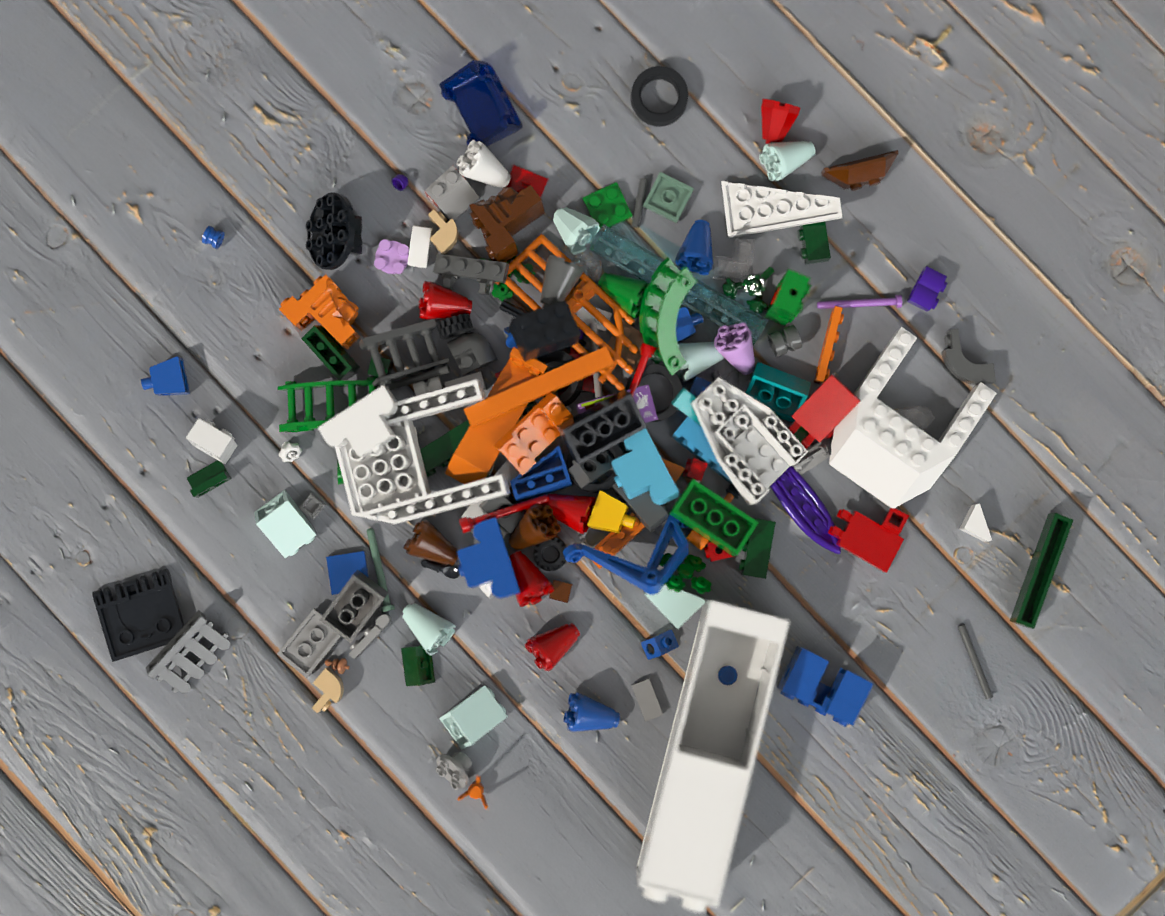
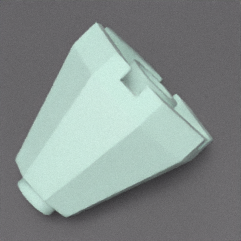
M568 207L560 208L554 213V224L568 251L573 255L584 252L587 249L585 245L587 243L591 245L601 230L598 222L593 218Z

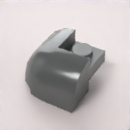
M466 333L447 342L463 376L498 360L488 340L479 333Z

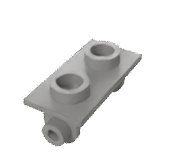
M817 442L807 448L808 453L796 465H793L795 471L802 475L828 459L830 455L826 445H823L822 442Z

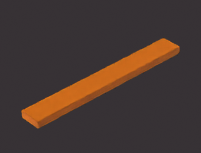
M605 346L464 409L465 414L473 428L613 366L614 362Z

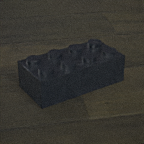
M622 390L561 423L557 428L573 460L581 464L647 428L632 394Z

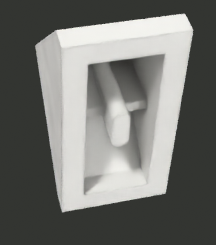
M980 503L971 505L960 530L983 542L992 541Z

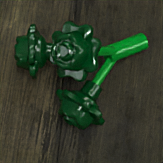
M768 267L761 275L750 274L747 277L748 279H745L742 283H735L731 281L730 277L726 278V282L722 285L724 295L735 299L737 290L745 286V292H749L750 296L755 295L754 299H751V301L747 300L746 302L750 306L749 310L754 313H762L763 310L768 309V304L762 300V292L766 290L764 284L774 273V269Z

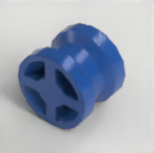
M208 226L202 236V243L206 245L211 244L213 248L218 249L223 242L225 233L221 230L216 231L214 227Z

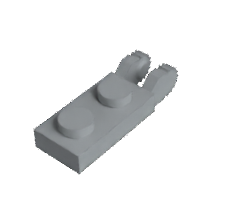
M383 614L376 619V626L374 628L370 626L363 633L365 637L361 641L357 640L350 647L352 651L349 655L353 659H356L390 624V615Z

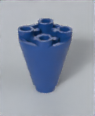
M696 220L691 226L676 255L675 263L680 267L679 271L685 266L690 272L709 275V271L712 270L711 228L707 221Z
M570 693L568 704H570L569 710L565 712L563 719L564 723H567L569 731L578 732L617 728L620 720L619 712L581 693Z

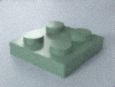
M660 172L643 207L677 224L694 188Z

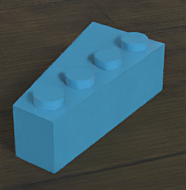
M687 417L672 435V438L698 459L708 463L707 466L727 482L733 484L717 461L703 428L693 419Z

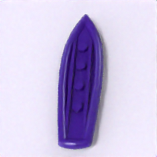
M790 466L770 486L789 516L809 538L825 549L840 554L841 547L836 545L839 539L827 533L831 526H835L831 515L810 485L795 471L793 466Z

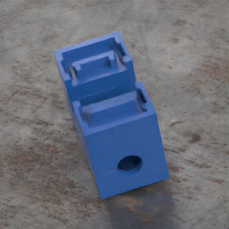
M797 646L777 686L781 690L780 694L791 700H794L796 697L799 699L798 703L806 707L809 704L816 707V712L824 716L826 714L833 716L832 720L845 727L847 724L853 726L873 683L840 667L832 686L829 687L820 682L829 661Z

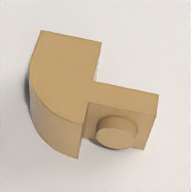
M433 209L428 216L439 230L429 239L441 254L446 255L458 241V229L453 219L446 223V217L441 212L437 214Z
M329 667L325 668L313 682L324 694L312 709L316 713H319L321 710L325 712L332 704L330 700L338 703L343 696V682Z

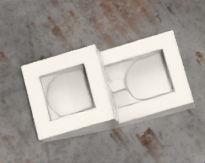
M413 225L408 266L427 268L431 245L429 238L432 235V228Z

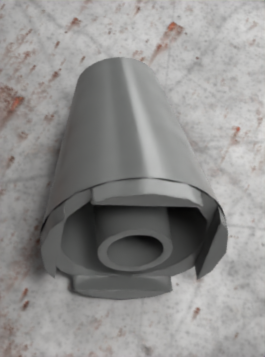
M549 255L546 262L540 303L543 304L542 307L564 301L582 276L584 269L573 262L568 263L563 258Z

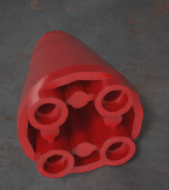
M424 281L422 289L424 296L423 298L420 297L419 318L427 320L471 314L472 300H468L467 297L434 282Z
M521 551L509 556L521 594L516 595L520 607H524L530 602L532 605H535L542 601L541 597L543 595H548L555 590L551 582Z
M573 623L565 624L530 637L524 646L530 654L533 653L536 658L534 662L540 670L543 668L545 671H550L578 640L580 632Z

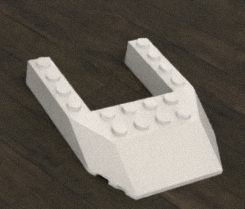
M903 327L895 332L854 392L861 401L834 428L833 440L831 442L832 450L829 459V465L892 509L929 490L957 455L997 394L982 382L974 386L938 441L878 400V395L917 339L916 336Z
M476 379L398 401L397 411L391 416L384 415L385 420L395 434V438L383 445L385 448L374 454L372 452L366 457L358 456L349 442L344 447H335L352 515L397 524L510 494L506 475L502 474L431 494L413 420L485 400L481 381Z

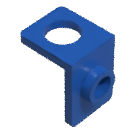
M671 629L641 642L648 660L662 656L679 647ZM648 644L654 647V654L649 651Z

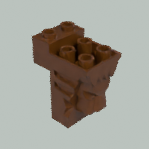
M531 185L519 193L512 187H504L497 196H491L486 201L483 199L469 205L471 209L469 214L473 219V224L478 230L481 229L483 232V237L487 244L485 249L488 252V257L491 261L505 263L519 254L512 236L545 214L542 199Z

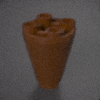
M539 504L529 507L510 535L509 544L515 550L524 549L556 537L561 531V527L553 515V509L549 505L543 506Z
M422 520L417 522L412 531L414 532L413 537L408 539L403 547L406 553L453 566L458 559L457 548L429 521Z

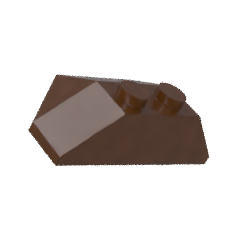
M898 150L826 167L822 170L821 175L844 190L851 188V191L861 189L862 185L866 184L875 186L881 183L880 181L885 177L899 153Z

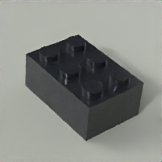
M566 300L511 319L509 330L524 362L575 345L581 336Z

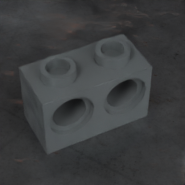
M605 450L581 464L573 460L574 465L568 470L582 489L613 468V460Z

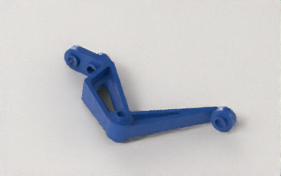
M669 515L647 567L583 544L567 546L563 551V555L567 562L572 563L578 562L582 556H585L644 590L645 593L654 595L661 591L664 584L689 554L688 542L681 528H687L688 526ZM671 538H673L678 548L662 570H658Z

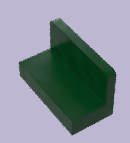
M217 460L187 477V480L192 487L190 490L193 497L199 498L231 480V477L224 464Z
M422 645L401 648L406 686H421L435 683L432 655H429Z

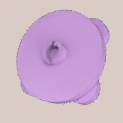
M381 240L375 255V267L387 274L403 273L408 264V246L397 241Z

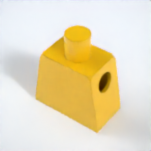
M600 491L587 525L592 529L620 533L622 525L633 529L636 518L627 515L629 508L626 504Z

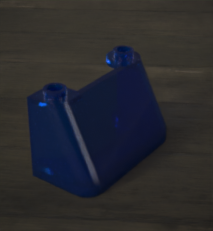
M473 60L439 84L442 96L446 100L455 102L470 131V134L467 135V145L472 140H475L476 142L480 141L487 147L522 128L519 116L494 68L489 63Z

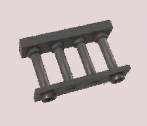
M435 319L362 338L359 342L361 350L367 349L371 352L379 376L373 382V386H388L391 384V381L437 369L449 362L448 358L440 360L431 335L432 330L437 326ZM421 334V336H424L433 363L422 365L413 339L415 338L414 335ZM403 339L406 341L415 368L404 370L395 344L397 343L396 340ZM386 344L389 347L397 373L386 375L377 349L379 348L378 345Z

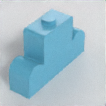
M646 428L625 439V449L628 453L612 461V467L616 474L614 480L618 488H623L628 499L650 491L651 500L657 505H662L678 498L679 491Z

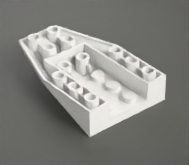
M719 377L691 403L717 461L748 506L758 503L770 491L769 487L790 466L796 465L808 453L806 448L769 407Z

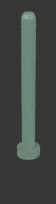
M368 528L366 532L378 585L388 592L373 528ZM387 594L382 601V612L395 609L394 605H391L389 594Z

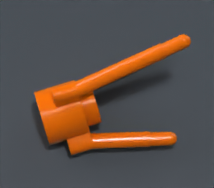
M480 776L476 777V782H473L469 789L461 794L457 800L460 801L466 796H470L473 799L480 798L484 808L488 809V804L483 794L484 786L480 783Z

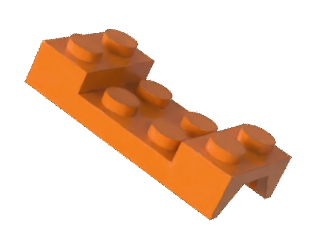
M549 393L494 446L514 466V469L523 476L536 463L534 459L560 435L557 426L573 418V416L556 395Z

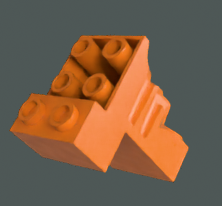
M326 274L323 277L319 276L314 281V286L310 290L306 289L300 295L301 299L299 301L292 296L291 298H286L280 304L279 310L299 330L303 331L316 319L347 350L361 337L351 326L358 317L359 307L348 300L341 293L342 290Z

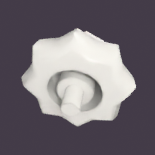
M284 442L279 452V457L282 458L283 462H293L299 458L302 449L298 443Z

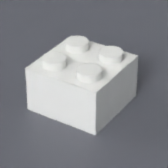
M198 418L186 437L194 447L223 464L227 463L238 446L230 432L223 428L220 431L208 419L203 421Z

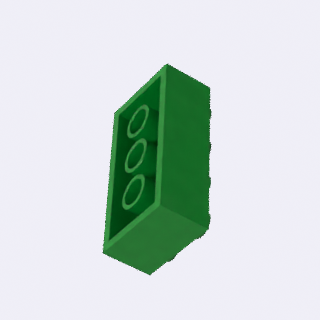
M694 479L689 481L669 512L671 516L733 557L740 553L759 523Z

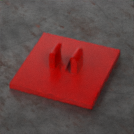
M513 165L510 172L511 179L506 187H512L519 193L531 185L541 198L549 179Z

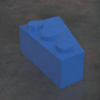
M557 446L547 456L542 457L523 476L519 474L510 481L517 503L572 486L560 446Z

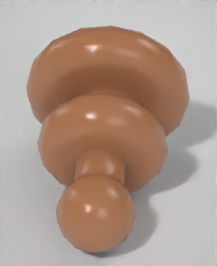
M342 658L340 661L339 659H334L333 661L330 659L325 660V665L331 666L332 670H337L339 674H343L346 669L349 670L350 666H347L345 658Z

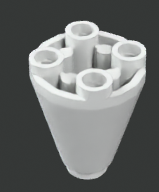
M472 140L464 156L461 155L457 160L456 165L459 166V173L464 177L495 187H506L510 182L511 175L508 174L505 167L485 144Z

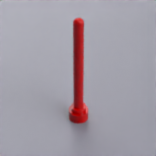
M642 343L640 347V354L642 356L629 390L631 389L630 393L632 396H634L635 390L639 386L648 359L655 354L657 349L646 343Z
M543 495L472 519L471 517L460 518L459 523L463 534L470 532L480 522L495 517L501 518L528 509L535 504L546 503L550 500V497Z

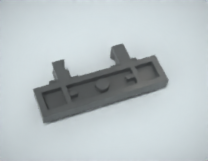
M437 254L433 272L442 275L444 279L443 287L454 290L453 284L456 282V279L463 277L477 279L480 284L478 293L489 295L490 286L494 285L495 282L506 283L509 264Z

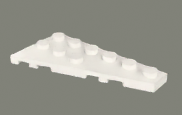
M721 181L729 238L843 218L841 199L838 197L812 195L803 192H791L782 189Z

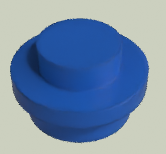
M724 666L718 672L719 681L724 685H732L737 680V671L732 666Z

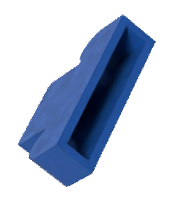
M495 517L476 524L473 529V535L480 543L460 549L457 552L461 565H458L461 577L465 576L468 587L472 589L493 582L491 584V592L500 599L521 594L498 519Z

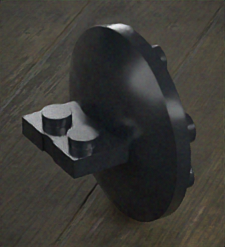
M331 192L325 194L322 198H318L310 220L306 222V230L308 231L306 249L309 250L312 260L319 268L334 270L345 262L349 254H362V217L355 216L350 201L342 194Z

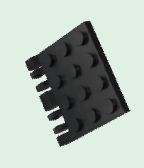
M167 568L160 570L159 575L157 572L152 573V580L155 586L153 589H150L148 579L144 575L140 577L143 592H141V586L137 578L123 582V588L120 584L114 586L118 598L113 601L109 587L104 588L103 591L100 589L92 592L112 662L165 646L183 628L184 622L173 589L171 575Z

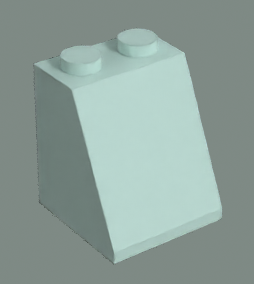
M283 490L254 512L256 525L284 558L296 554L302 545L309 544L314 540V536H316L314 527L286 490Z
M665 584L657 594L649 595L644 593L677 629L706 603L704 599L685 591L675 592L674 590H669Z
M485 685L439 718L461 750L475 743L508 717L505 714L506 710L503 705L498 704L495 700L493 691Z

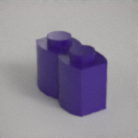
M928 266L924 267L907 302L926 312L935 309L939 302V299H937L939 292H943L947 286V276Z

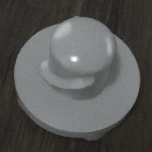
M455 752L452 756L442 754L437 758L438 767L436 772L439 776L445 777L453 789L458 790L468 784V777L465 771L469 772L472 762L469 756L463 752Z

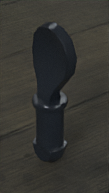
M427 559L421 561V565L424 568L437 571V573L442 572L448 578L455 579L460 576L459 569L455 566L442 567V564H437Z

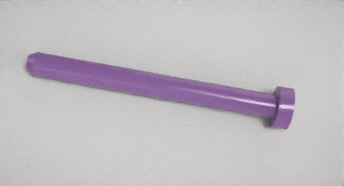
M898 294L895 295V298L817 302V308L829 309L835 306L849 308L895 305L896 308H901L902 296Z

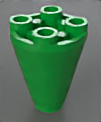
M605 272L598 283L601 289L630 316L637 318L640 315L643 294L650 282Z

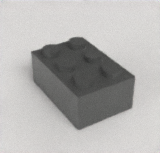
M357 569L320 618V621L351 643L389 592Z

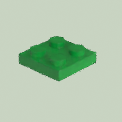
M617 182L582 198L590 217L598 222L601 228L600 232L633 217Z

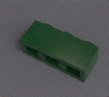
M825 221L801 225L798 230V239L802 241L803 248L800 251L802 260L805 259V264L829 261L831 255Z
M314 325L301 338L339 381L348 380L360 368L322 325Z
M753 518L759 523L742 548L745 555L744 559L740 560L739 570L742 571L741 575L766 579L776 522Z

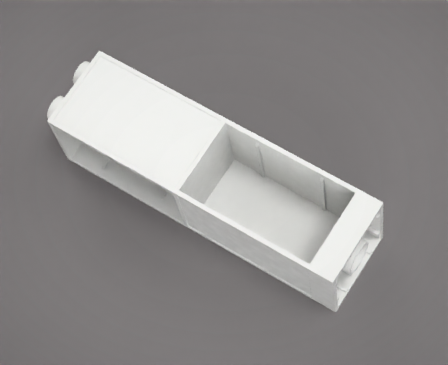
M704 599L706 603L702 607L636 866L638 885L644 888L643 896L659 902H666L668 894L678 896L683 899V907L696 912H705L707 904L718 907L789 625V621L709 599ZM724 666H732L737 671V680L732 685H724L719 681L718 672Z

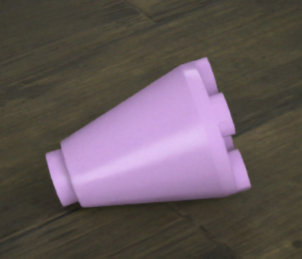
M739 323L721 326L714 340L715 348L738 372L743 375L752 373L755 369L752 334L747 324Z

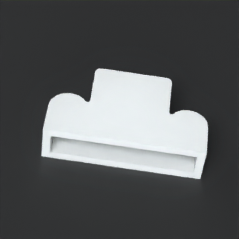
M383 385L318 427V429L330 446L344 447L349 442L358 456L366 457L372 452L374 454L380 452L385 448L383 445L395 438V434L385 420L384 415H393L398 409V403L390 389Z

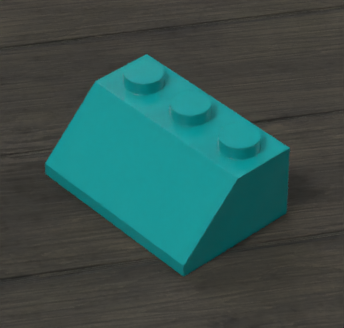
M757 362L745 393L771 408L777 414V417L793 423L795 419L791 416L806 401L811 382Z

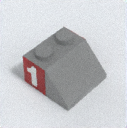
M453 165L424 190L428 199L449 221L451 219L455 221L470 208V204H474L480 199L467 180Z

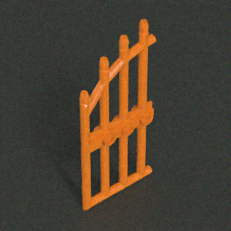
M542 233L509 264L505 283L533 311L541 309V307L512 281L508 275L516 269L542 293L543 283L521 263L529 256L545 271L546 261L534 251L541 244L555 256L565 259L568 263L572 262ZM583 272L580 277L582 281L575 288H572L565 300L578 328L600 348L606 346L614 362L613 366L599 371L601 375L598 380L602 384L608 380L619 391L625 389V386L618 381L612 374V371L618 364L628 374L631 375L634 372V369L621 357L623 344L634 354L639 351L638 347L632 344V341L624 335L622 318L630 325L635 320ZM595 294L613 309L615 326L589 302ZM584 307L616 337L614 350L575 313ZM579 342L572 345L581 356L589 354Z

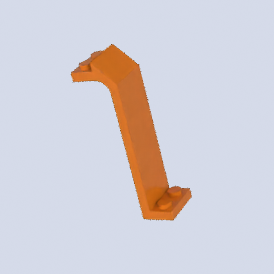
M513 347L508 362L487 398L546 373L548 366L536 359L524 362L519 350ZM529 403L473 428L470 425L454 452L445 474L464 485L486 479L500 454V451L494 445L518 423Z

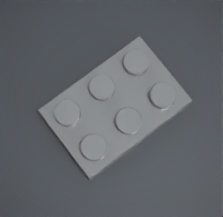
M315 608L277 653V655L306 678L311 675L341 638L339 634L320 621L323 614Z

